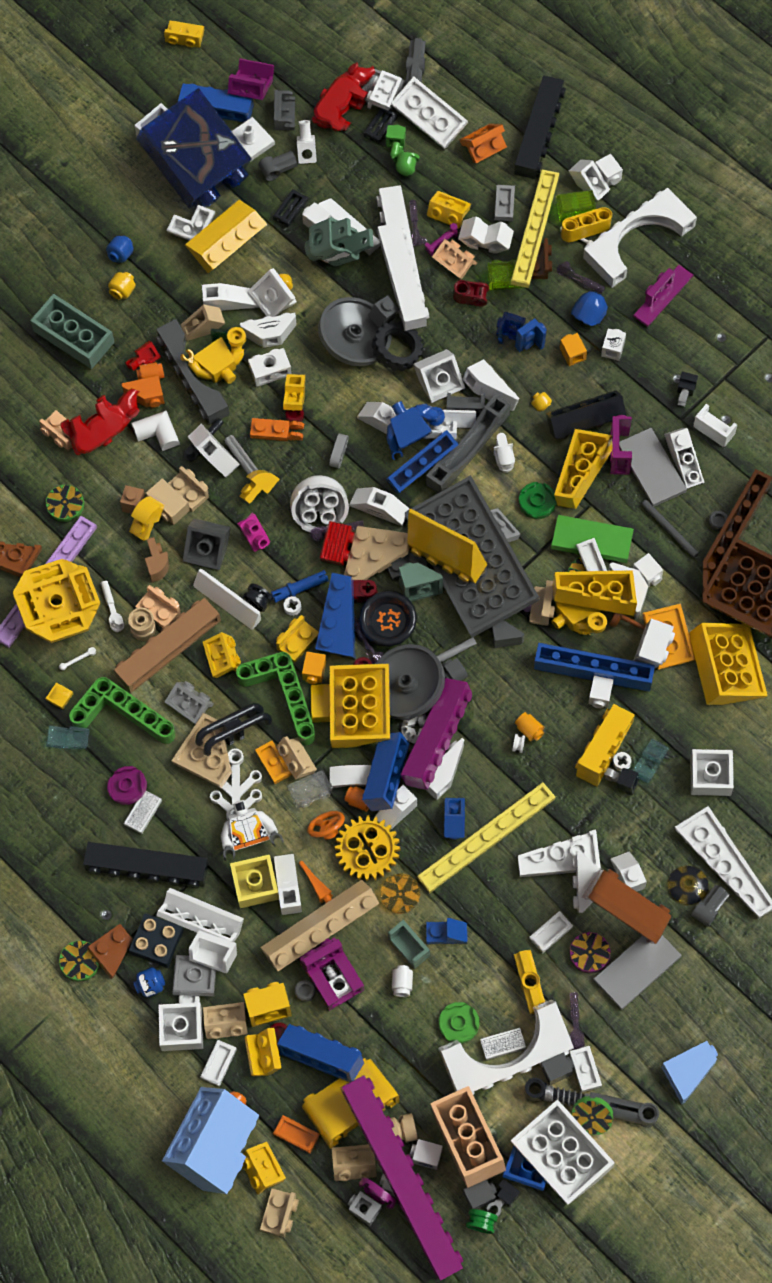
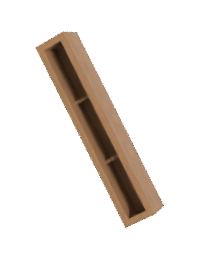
M205 597L201 601H196L186 613L183 612L178 615L176 621L171 625L168 624L163 627L161 633L156 637L153 636L148 639L146 645L141 649L138 648L133 651L131 657L126 661L119 662L116 669H114L116 677L132 693L221 621L220 614Z

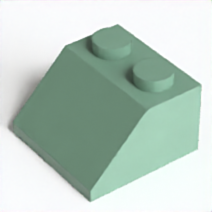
M406 563L399 567V583L402 593L411 602L443 594V577L441 574L420 563Z

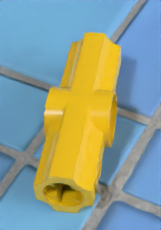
M524 950L514 954V959L521 981V988L525 995L529 1014L531 1015L535 1014L533 1007L544 1003L545 1000L531 950ZM532 978L536 984L531 987L527 986L525 980Z

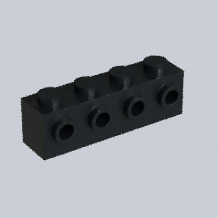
M617 390L546 413L550 433L555 439H565L570 434H573L575 429L586 431V429L592 427H602L604 423L612 422V416H627L623 397Z

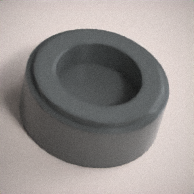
M723 511L713 512L709 517V526L713 530L721 531L728 518L727 514Z
M303 980L296 985L295 995L298 1000L309 1002L314 998L316 991L312 982Z

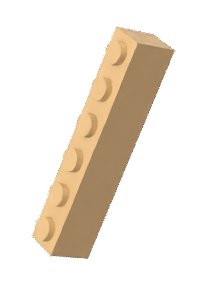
M360 880L263 945L261 949L269 963L277 971H280L377 906L379 902L372 889L363 880Z

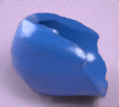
M589 291L578 298L572 307L571 314L579 321H583L584 324L593 326L600 324L606 315L608 306L602 295Z

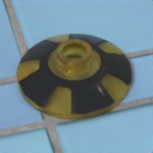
M681 866L675 869L669 877V893L674 900L681 904H697L705 898L708 892V879L697 867ZM690 880L693 884L687 886L685 881Z

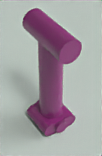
M452 223L450 229L433 243H425V250L430 256L434 255V250L441 245L444 239L449 240L451 237L456 238L458 236L457 224Z

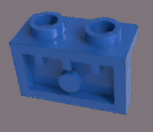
M534 318L518 329L515 348L521 352L523 349H529L535 343L540 349H543L547 331L545 326Z

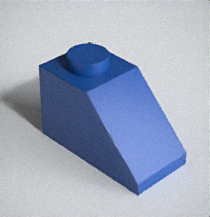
M445 798L444 837L450 839L464 838L465 798Z

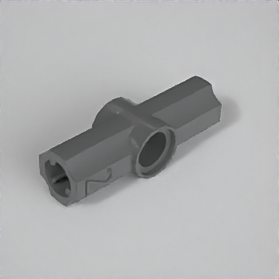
M415 38L410 41L409 57H407L406 85L413 77L422 83V74H424L425 70L424 55L426 41H423L421 38Z

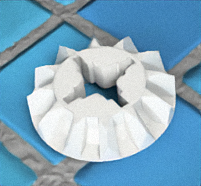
M425 714L403 720L401 731L407 741L416 743L422 728L419 729L418 735H416L415 729L411 727L415 726L416 721H418L420 727H423L427 719Z

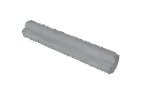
M233 435L226 437L225 444L246 473L249 474L258 470Z

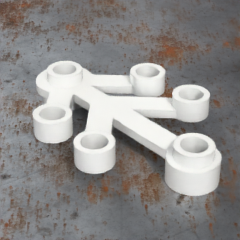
M232 749L228 752L230 764L232 765V786L226 781L222 787L232 797V805L222 797L220 791L215 790L210 794L212 803L219 804L227 812V820L229 815L236 813L233 803L240 801V797L253 784H258L262 780L261 772L254 770L250 773V777L240 786V764L243 763L244 756L239 749ZM238 756L239 760L233 761V757ZM255 774L260 776L256 780L252 778ZM254 789L250 792V797L245 800L247 810L254 803L262 800L260 790ZM255 793L260 795L258 798L252 797ZM216 794L220 796L217 800L213 799V796Z

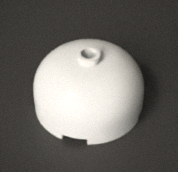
M318 475L304 479L295 487L290 499L293 520L303 530L311 533L326 532L328 527L319 528L309 524L316 520V511H319L321 521L324 524H328L329 521L343 523L349 511L348 499L344 488L339 482L327 476Z

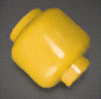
M128 272L116 273L108 284L111 296L118 300L127 299L136 286L133 280L134 277Z

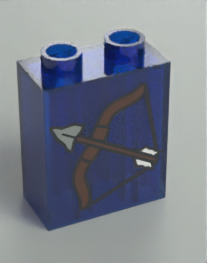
M199 88L142 127L136 137L137 141L189 209L198 202L205 208L209 207L221 197L216 189L228 182L231 188H235L249 177L245 168L252 158Z

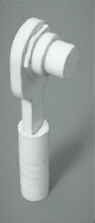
M103 581L100 584L111 614L109 616L110 627L114 632H121L124 628L122 616L116 612L108 581Z

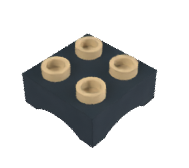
M145 913L129 952L131 955L169 968L174 951L184 932L183 927Z

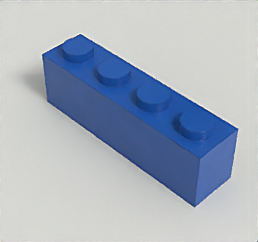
M183 83L178 106L181 112L186 105H190L199 115L246 122L251 118L254 102L253 98L228 94V90Z
M447 430L444 431L387 477L386 481L397 494L400 493L459 444Z
M401 732L390 733V740L378 742L376 745L375 755L362 799L371 811L393 808L410 744Z
M289 1024L277 1043L281 1055L348 1082L355 1080L364 1065L362 1054L358 1049L346 1047L337 1040L331 1041L326 1039L319 1033L313 1034L308 1032L301 1026L296 1027Z

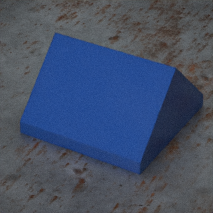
M513 1146L503 1177L544 1191L547 1182L519 1150Z

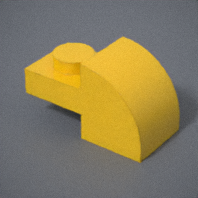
M287 374L283 410L302 411L305 399V375Z
M265 470L253 471L246 476L251 483L243 487L240 497L250 504L261 490L268 494L280 479Z
M151 496L142 499L131 514L134 520L129 532L143 541L149 539L153 525L159 522L165 505Z

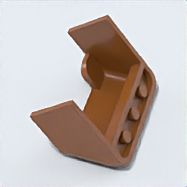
M608 869V871L599 870L582 898L597 904L645 937L648 943L657 944L672 917L669 914L670 910L662 904L659 906L655 905L617 879L619 875L611 869Z

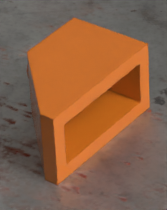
M159 376L122 383L124 393L131 388L140 391L137 394V403L146 408L165 404Z

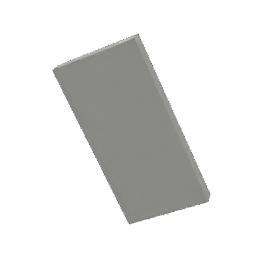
M652 428L619 442L620 451H632L630 469L653 507L687 492V488Z
M663 935L657 944L648 943L647 939L641 936L594 978V982L621 1010L682 957Z

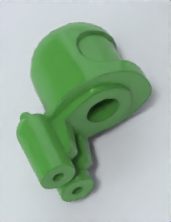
M393 142L390 156L396 163L397 172L403 176L412 175L415 172L416 162L419 161L420 156L416 153L404 152L403 146H400L399 142Z

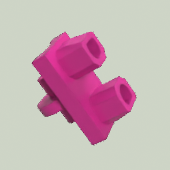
M251 513L245 520L237 523L254 552L269 545L270 540L254 513Z

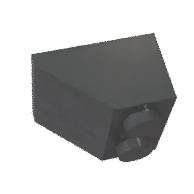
M194 518L188 525L183 561L220 570L227 550L231 527Z

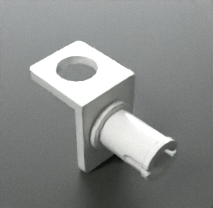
M299 121L300 136H297L298 162L300 164L315 163L317 161L315 135H311L310 121ZM306 149L312 152V156L309 159H305L302 156V152Z

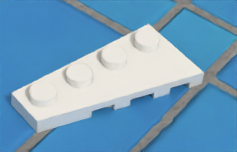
M596 829L589 831L587 834L572 837V839L518 855L520 877L574 873L576 868L572 867V855H576L575 851H582L601 869Z

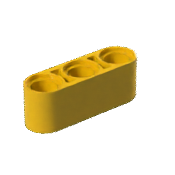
M602 207L564 219L561 238L565 242H574L608 231L611 226L612 211Z

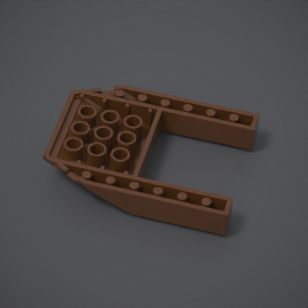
M755 469L703 561L702 603L772 638V555L741 540L772 482L771 476Z

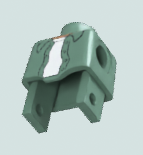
M330 217L309 227V240L305 243L306 255L312 261L322 260L333 266L358 260L359 252L373 248V230L366 229L358 232L357 229L351 227V220L349 218L338 221Z

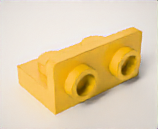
M169 21L168 28L164 31L165 42L200 48L205 31L204 26Z
M437 191L429 202L427 216L448 225L456 223L459 229L464 216L470 210L471 203Z
M300 615L298 619L295 618L291 621L289 629L285 633L282 632L277 637V650L288 653L292 662L296 663L318 638L319 632L305 622V618Z
M221 632L203 641L213 677L218 678L232 670H237L241 660L236 653V643L232 636Z
M267 1028L257 1035L245 1036L251 1076H269L281 1069L274 1028Z
M268 1142L249 1148L243 1153L246 1158L242 1168L248 1174L250 1184L257 1194H261L265 1189L279 1184L286 1179Z

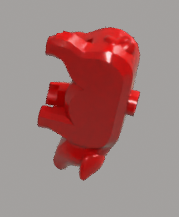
M356 62L344 74L337 77L328 89L325 88L322 91L321 99L314 108L312 122L321 128L346 131L351 122L346 121L342 116L349 110L350 106L361 110L365 105L368 92L364 91L361 86L367 84L375 75L374 66L363 68L359 67Z
M133 388L129 389L119 398L117 404H111L106 400L105 395H102L96 399L95 407L97 413L88 417L84 423L80 415L72 418L70 421L66 419L61 422V429L69 436L75 454L90 453L101 445L104 447L110 444L112 438L122 432L128 423L138 415L140 410L137 406V394L140 391Z

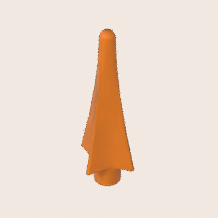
M300 861L299 865L312 884L320 903H327L332 900V891L310 871L303 861Z

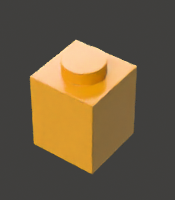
M578 333L568 334L560 339V350L568 366L586 360L587 350Z
M306 652L302 671L303 680L309 684L322 683L327 662L326 655Z

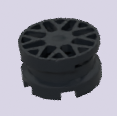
M251 583L247 588L248 591L243 594L242 599L244 600L245 598V601L255 609L264 612L267 609V603L272 601L273 596L263 587Z

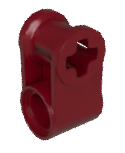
M459 280L454 285L453 299L460 304L483 307L487 305L486 295L490 287L483 282Z
M353 580L354 603H364L369 599L368 597L378 593L374 581Z

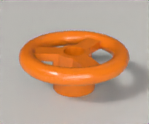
M339 811L323 813L310 822L307 832L315 838L324 837V839H332L338 834V829L343 825L345 816ZM315 826H320L319 832L313 831Z

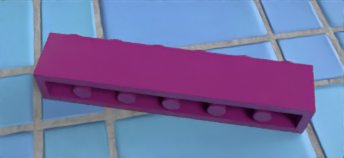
M445 679L443 692L432 707L402 770L401 776L406 786L428 790L430 783L434 781L436 770L442 763L443 755L450 746V740L457 731V725L464 716L468 702L472 699V691L467 682Z

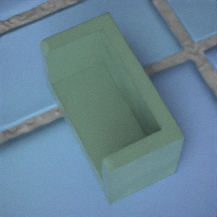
M404 920L388 932L389 941L414 969L430 957V949Z

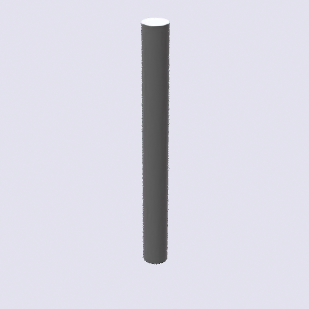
M647 500L642 502V507L693 558L699 554Z

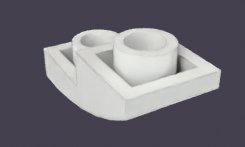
M371 765L330 767V787H365Z

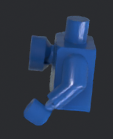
M402 401L394 404L392 409L396 416L390 419L391 423L387 426L386 438L391 450L392 459L395 460L394 455L396 453H400L402 458V449L433 433L423 418L431 426H439L445 419L443 410L427 404H419L406 410Z

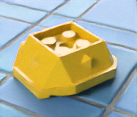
M64 559L24 571L13 591V597L25 629L49 643L87 632L100 606V600L87 567ZM59 599L62 603L60 605H53L51 601Z

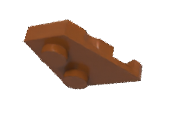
M119 924L89 945L87 950L107 975L113 979L132 942V938L122 925Z

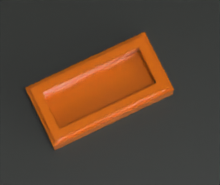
M282 1115L273 1132V1135L310 1154L320 1136L319 1133Z

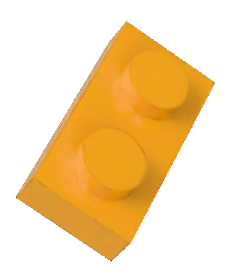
M273 740L255 749L257 756L274 784L292 775Z

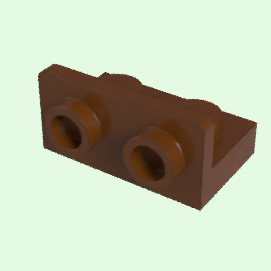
M544 238V243H541L532 279H548V273L552 272V261H548V256L552 255V246L548 245V238Z

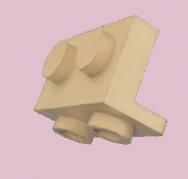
M547 580L546 588L534 587L541 600L532 604L529 623L548 626L549 618H553L555 606H551L552 600H554L553 581Z

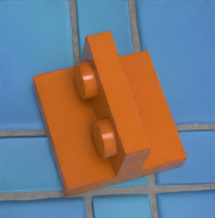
M490 123L459 139L461 145L468 148L474 163H478L507 148L501 134L505 131L502 124Z

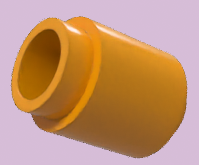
M524 712L515 721L517 729L530 741H538L544 735V726L531 714L528 715Z

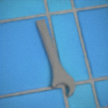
M470 638L441 653L437 658L440 662H443L477 643L474 638Z

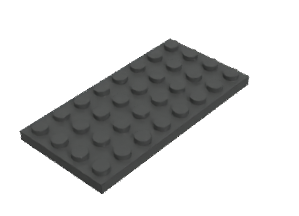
M471 475L411 508L474 541L487 563L485 570L475 584L471 581L468 583L464 582L455 573H447L438 564L436 566L432 565L435 571L442 575L443 586L472 638L541 600ZM407 510V511L405 512V516H406L407 520H408V512H409V510Z

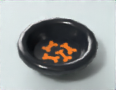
M387 590L376 593L366 600L360 611L359 622L361 631L368 640L380 646L390 647L401 644L411 636L416 627L417 614L415 606L408 597L399 592Z

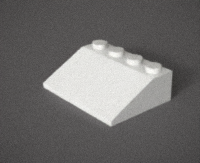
M558 1099L511 1140V1143L567 1205L597 1183L615 1164Z

